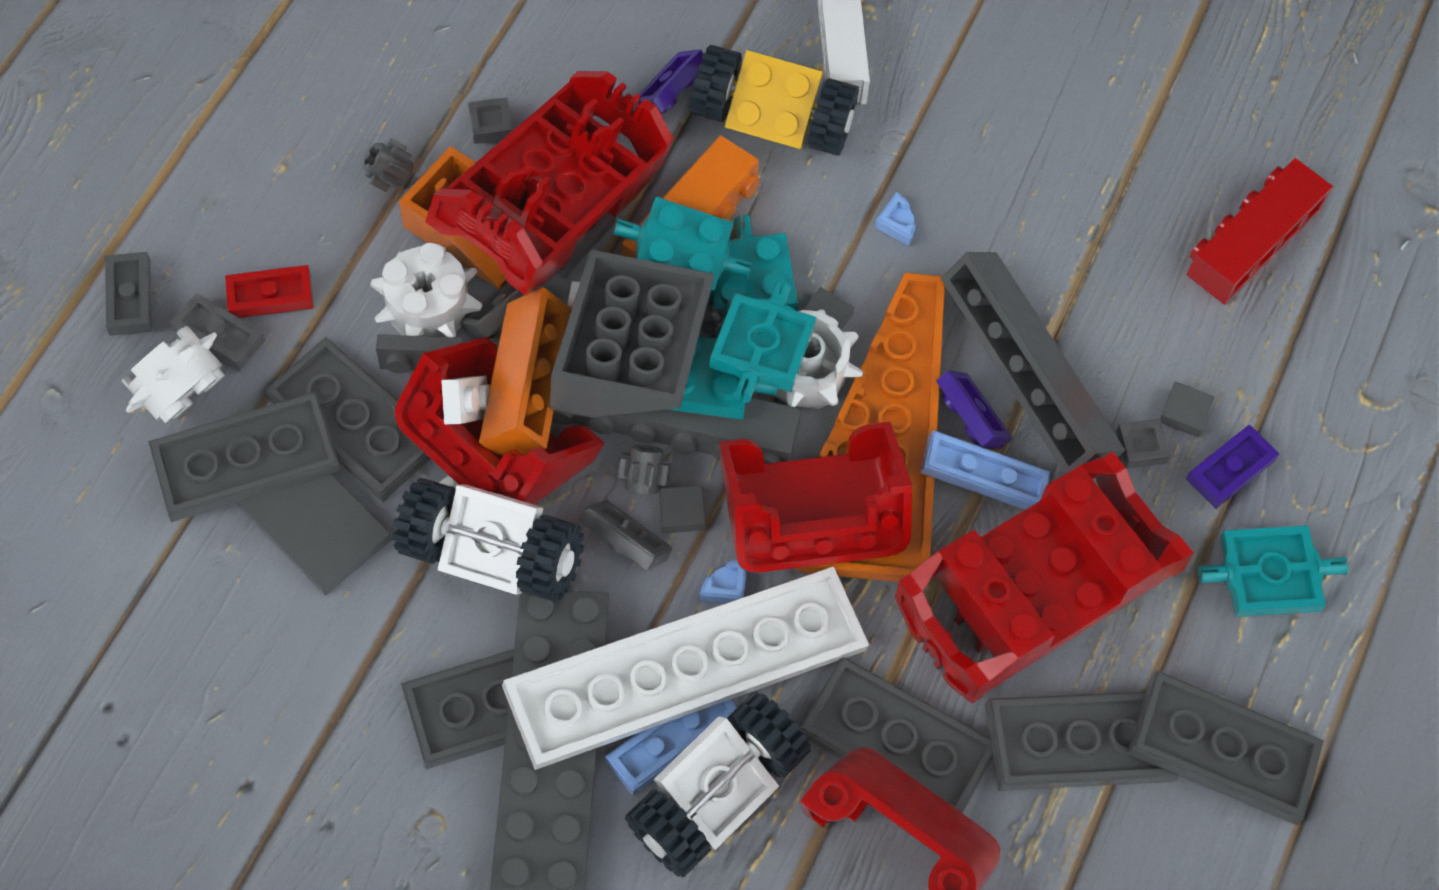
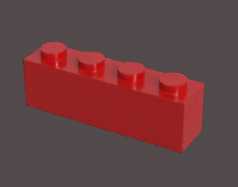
M1294 158L1284 169L1280 166L1276 167L1265 180V187L1260 192L1256 190L1251 191L1239 207L1241 211L1235 216L1231 214L1225 216L1214 231L1216 235L1210 241L1203 238L1191 251L1189 257L1193 261L1187 276L1225 305L1323 208L1333 185L1297 158Z

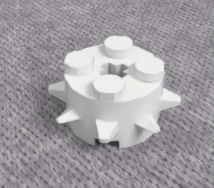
M429 242L423 246L398 252L394 259L385 264L382 272L383 277L375 278L371 281L370 286L384 296L386 307L374 319L377 323L391 321L392 326L401 335L455 338L456 331L462 327L460 321L463 320L465 315L481 311L482 303L469 295L467 283L478 271L476 268L463 269L461 263L440 244Z
M823 309L819 311H798L817 317L815 328L792 392L778 388L777 395L774 397L786 402L790 407L821 409L827 405L834 406L838 404L837 395L843 387L846 377H862L863 371L849 362L850 347L858 340L859 336L856 332H842L838 328V322L826 315Z
M185 326L176 333L181 340L176 339L171 344L163 341L131 369L134 374L122 379L124 385L134 394L128 402L129 405L126 408V412L129 413L144 406L157 421L162 419L165 423L171 419L175 420L193 405V402L189 399L192 394L196 392L199 395L203 391H209L225 377L220 370L222 364L209 351L217 334L214 332L199 339L188 326Z

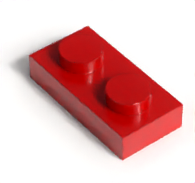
M308 265L225 275L228 312L238 318L314 309L311 273Z

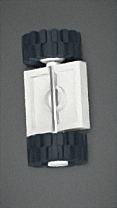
M419 478L417 483L413 482L410 485V492L405 491L402 496L404 503L403 505H398L396 511L400 512V514L393 522V527H396L397 530L392 533V540L396 541L393 546L395 550H398L399 554L431 564H435V561L439 562L438 571L515 595L524 592L553 602L562 600L564 592L568 593L571 588L570 581H575L577 576L575 570L577 566L580 567L582 560L579 559V555L583 553L584 545L581 544L584 540V533H581L582 527L576 523L549 515H542L543 507L466 484L457 485L455 489V487Z
M752 693L727 718L718 717L653 779L663 792H658L657 789L651 790L626 814L625 820L628 822L629 828L635 832L636 838L645 844L644 847L648 852L651 851L660 863L663 862L665 867L670 872L673 871L678 877H685L711 849L716 850L779 787L769 773L773 772L776 777L785 778L811 752V745L806 741L808 738L804 732L798 730L800 726L797 722L791 721L788 717L789 714L784 709L780 710L778 703L774 700L769 701L768 697L763 693Z

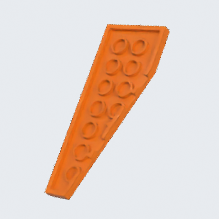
M904 273L878 333L870 345L864 363L860 367L863 371L862 377H855L836 418L835 425L819 454V457L848 454V441L854 430L863 425L890 421L913 485L910 544L897 555L797 568L798 573L813 574L834 566L839 577L899 582L900 579L912 573L930 558L935 478L920 473L927 438L933 430L937 431L939 384L936 380L940 378L945 285L941 280L942 276Z

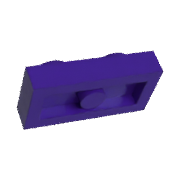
M702 50L678 52L639 93L641 95L639 104L643 100H649L657 106L660 114L669 111L676 104L677 100L675 98L681 91L694 84L695 77L698 75L699 65L702 63L704 54Z
M948 370L936 380L944 392L942 395L944 402L952 411L961 416L967 425L965 427L966 434L976 445L1001 449L1013 439L968 373Z
M1249 424L1191 470L1186 480L1217 509L1273 464L1278 458L1279 453Z

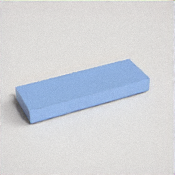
M934 430L927 438L920 473L1024 510L1041 500L1045 487L1049 484L1051 471Z
M728 700L636 733L606 755L605 761L632 796H634L654 781L653 779L718 717L727 718L737 706L732 700Z

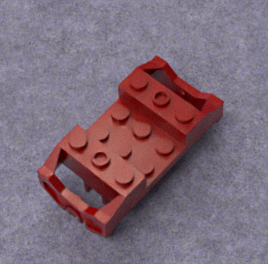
M577 71L571 76L569 83L446 189L441 188L433 195L425 223L442 235L463 236L493 258L499 265L508 283L526 296L534 288L546 284L570 261L578 239L607 212L616 217L639 195L654 174L663 166L674 139L655 104L649 100H643L639 104L641 95L638 93L633 97L629 93L623 96V91L626 89L624 83L618 85L613 91L617 78L610 72ZM593 116H598L610 126H603L593 119ZM619 133L629 138L637 155L617 142Z
M1112 451L1102 458L1081 464L1048 484L1039 502L980 537L974 529L937 551L912 573L899 580L895 600L912 636L918 643L924 642L922 649L925 653L929 651L930 656L936 658L934 665L937 670L944 666L945 669L942 676L947 684L970 703H974L982 698L986 692L1169 577H1174L1184 571L1194 552L1180 535L1164 527L1136 493L1126 467ZM933 576H935L958 607L954 621L957 625L966 621L978 637L975 646L977 652L980 653L988 648L994 658L975 663L960 652L952 641L953 636L948 629L945 631L937 621L923 592Z

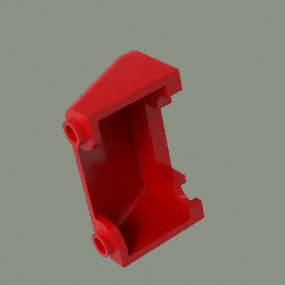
M486 336L423 353L396 404L395 419L401 431L459 485L466 484L536 505L590 465L605 444L587 427L573 425L565 428L558 439L549 433L547 449L545 450L537 447L529 450L528 454L514 449L505 452L501 458L479 443L484 419L462 424H444L442 380L487 375V385L491 386L498 346Z
M890 421L860 426L849 437L848 454L764 464L761 447L754 441L737 439L719 442L720 463L733 544L738 564L744 570L760 573L889 557L904 551L910 544L913 485Z
M859 747L847 753L814 781L800 801L804 814L822 828L829 821H840L845 818L856 823L868 805L873 807L940 856L928 878L929 890H981L995 871L1000 860L999 844L989 832L877 751L870 748Z

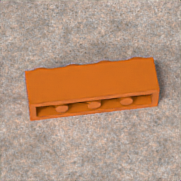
M720 135L662 199L730 221L735 213L736 205L743 198H750L758 188L760 178H758L759 159ZM649 214L642 220V222L639 224L640 226H642L643 222L648 218ZM626 238L621 243L622 256L636 258V241Z
M544 287L507 303L479 440L480 444L501 458L505 452L514 449L528 454L529 450L541 447L544 450L547 449L554 411L550 409L551 375L572 308Z

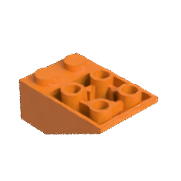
M450 146L399 200L403 227L426 243L431 242L445 247L446 251L451 253L466 269L476 268L478 271L476 275L499 290L507 283V279L493 258L463 236L442 235L425 223L433 195L441 188L446 189L476 163Z

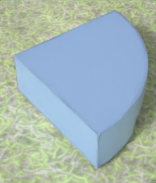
M896 192L876 219L874 227L907 246H910L916 227L909 202Z
M737 559L727 562L726 565L718 568L705 579L700 592V601L729 603L744 597L747 571L739 566Z

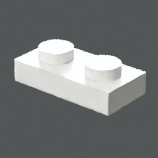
M487 375L442 380L444 424H462L484 419L490 385H487Z

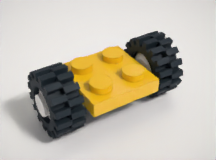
M711 44L706 48V53L703 54L702 63L698 68V75L695 77V87L692 90L691 97L693 98L690 102V112L692 114L718 122H723L727 116L725 128L801 150L810 120L813 119L808 136V147L840 156L855 113L859 86L827 78L816 104L824 75L823 71L746 50L743 63L740 65L742 62L741 53Z

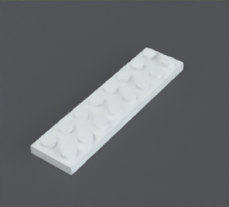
M833 566L503 681L502 687L534 769L537 770L831 664L843 657L847 658L864 652L869 647V643Z

